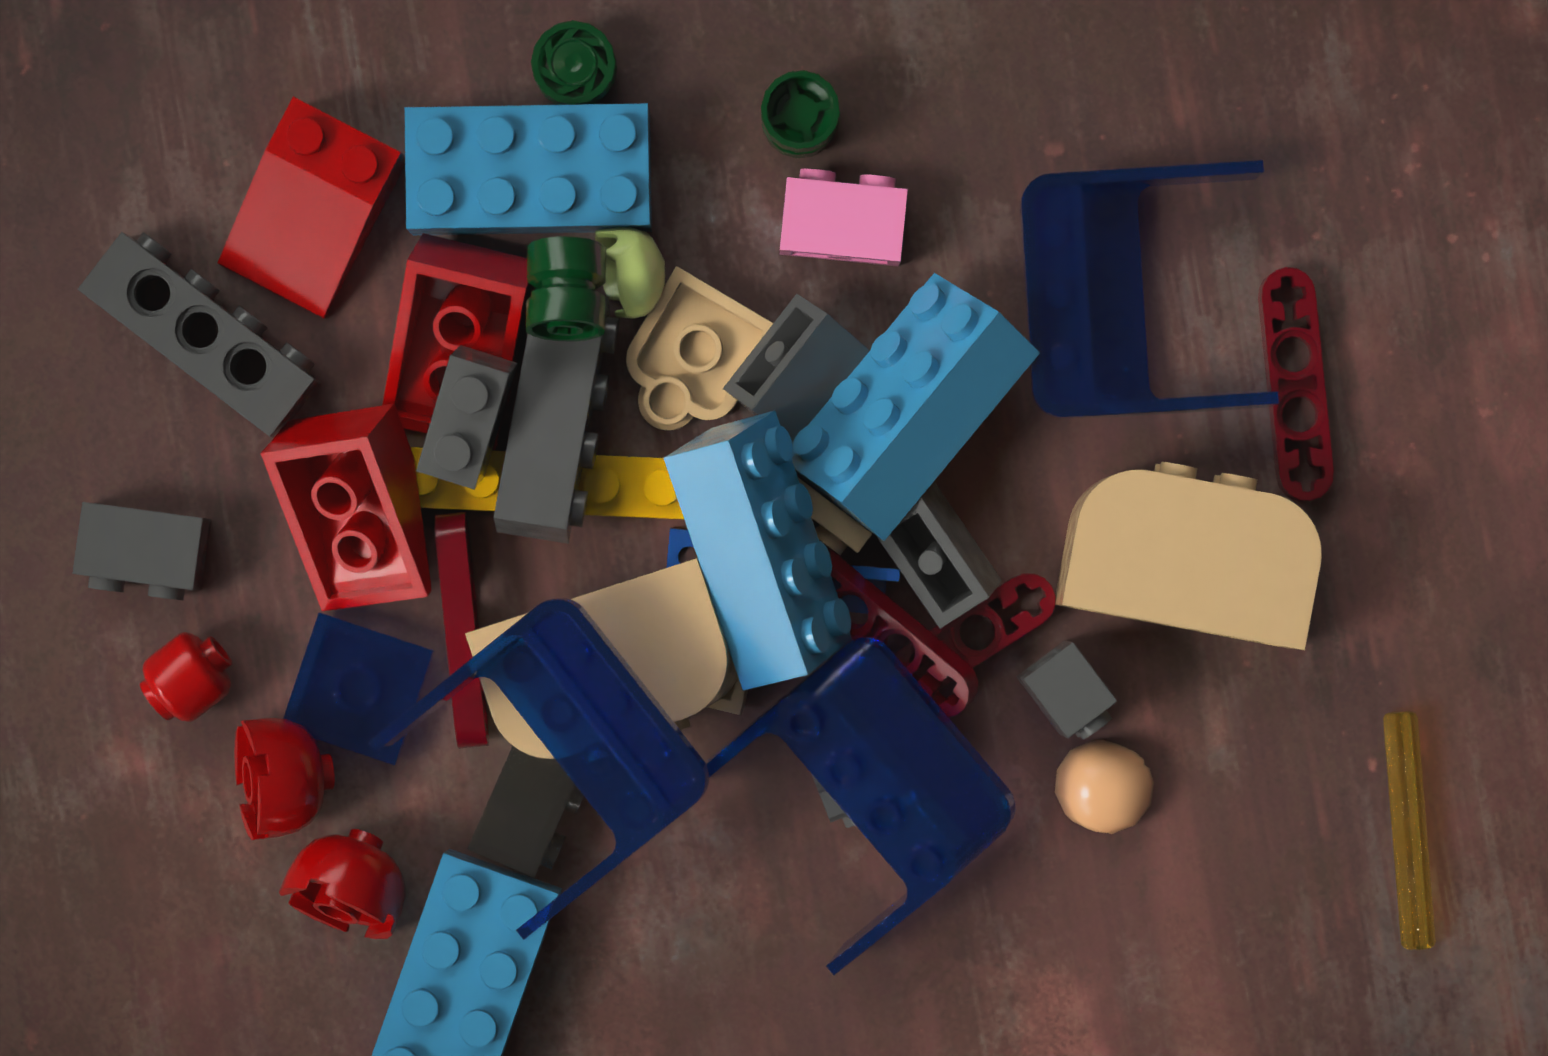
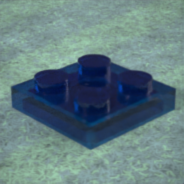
M319 612L283 719L302 725L315 739L392 765H397L415 712L414 709L417 705L413 708L411 707L419 700L435 650Z

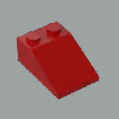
M293 96L264 151L217 263L325 319L405 166V156L400 151Z
M425 233L421 235L407 259L382 404H395L403 428L423 433L428 432L449 357L460 345L518 363L526 332V301L531 297V292L535 288L527 282V258ZM511 390L508 396V400L505 406V410L503 413V417L500 423V427L497 433L493 450H496L499 443Z
M395 404L289 420L260 454L321 610L329 611L428 597L432 588L415 460Z

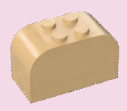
M1168 462L1155 464L1154 471L1129 470L1101 479L1090 486L1077 500L1069 519L1055 594V605L1288 649L1305 650L1322 556L1321 543L1315 525L1309 516L1294 502L1279 495L1256 491L1257 479L1221 473V475H1214L1213 482L1196 479L1197 468Z
M698 558L532 611L501 641L475 661L492 718L503 737L515 748L528 755L549 759L562 758L586 750L588 760L592 761L620 752L625 747L633 745L632 735L643 732L646 742L649 743L682 732V729L691 726L688 717L695 715L723 698L734 686L738 678ZM526 614L465 633L472 656L474 657Z

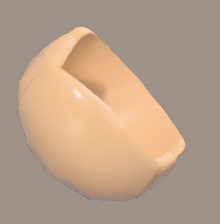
M1091 740L1070 750L1057 769L1055 794L1065 815L1070 820L1088 830L1114 834L1138 823L1151 805L1154 781L1150 768L1144 764V759L1136 752L1109 741Z

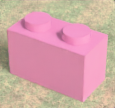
M800 169L799 178L787 177L780 255L899 266L901 262L908 189L895 188V178L880 175H860L859 184L835 182V172L819 169Z

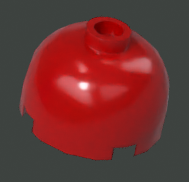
M280 718L241 721L242 726H237L235 734L236 785L243 783L247 804H239L248 836L251 840L280 837L300 831L312 823L321 810L324 790H332L334 788L335 774L331 755L329 753L320 754L315 738L298 723Z
M351 829L348 836L326 835L314 839L302 849L289 867L279 894L281 896L292 894L288 903L290 906L332 928L347 932L349 924L358 923L368 926L364 937L388 939L393 935L402 912L405 886L403 875L395 860L381 850L384 842L366 831Z

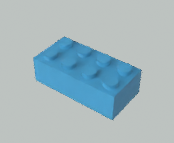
M648 103L404 107L406 229L413 236L422 235L423 233L429 235L595 233L598 229L631 227L645 232H652L650 110Z
M934 273L924 286L920 287L913 294L909 304L890 327L874 341L871 350L848 378L835 388L832 397L809 425L796 435L793 442L792 457L796 473L819 494L885 541L1040 352L1000 312Z
M775 410L712 427L664 457L742 690L809 675L852 639L850 634L851 617L848 607L842 599L838 598L831 577L832 561L826 545L818 539L811 518L813 512L812 500L807 488L800 484L792 461L793 444L788 431L783 426H780Z
M452 849L445 851L372 1056H503L562 888Z

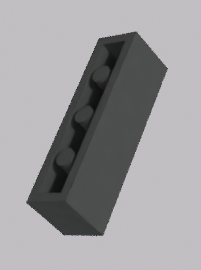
M605 296V333L598 338L567 342L544 340L533 337L530 334L527 336L494 512V522L499 533L569 544L572 526L583 527L588 491L579 490L582 468L593 469L599 438L598 433L589 432L593 410L604 411L609 385V375L600 374L603 353L614 354L619 331V318L610 317L609 297Z

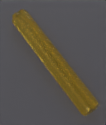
M1411 711L1390 712L1385 714L1383 724L1401 944L1408 950H1424L1434 947L1436 938L1418 716Z

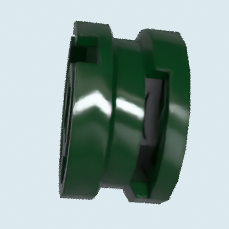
M574 20L557 23L541 35L533 49L531 66L534 80L545 98L555 105L597 104L606 98L614 86L617 65L613 47L604 33L589 23Z

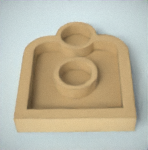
M676 266L663 288L657 305L653 311L648 313L627 351L626 362L628 371L632 378L642 386L638 396V405L644 419L655 428L676 430L688 424L693 417L702 420H714L728 414L736 405L737 400L723 390V387L773 325V322Z

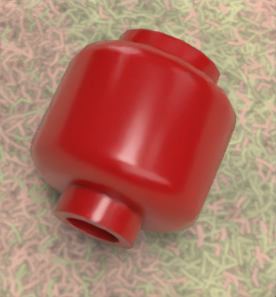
M181 632L145 660L142 669L145 679L140 682V688L150 705L164 719L170 721L176 717L181 721L192 722L227 696L230 691L231 682L226 669L233 663L223 646L212 636L203 641L192 633Z

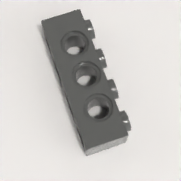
M121 232L77 290L269 437L274 438L283 426L295 417L321 383L309 374L315 363L288 342L279 351L266 341L261 335L268 327L241 306H238L231 314L213 299L220 290L194 270L190 269L186 276L183 277L166 264L172 253L143 232L136 241L129 235ZM164 279L170 288L169 301L160 310L148 311L142 302L143 289L152 280ZM211 315L218 324L217 338L211 345L197 348L190 340V326L198 317ZM260 352L266 361L265 375L259 382L245 385L237 375L238 361L246 353Z

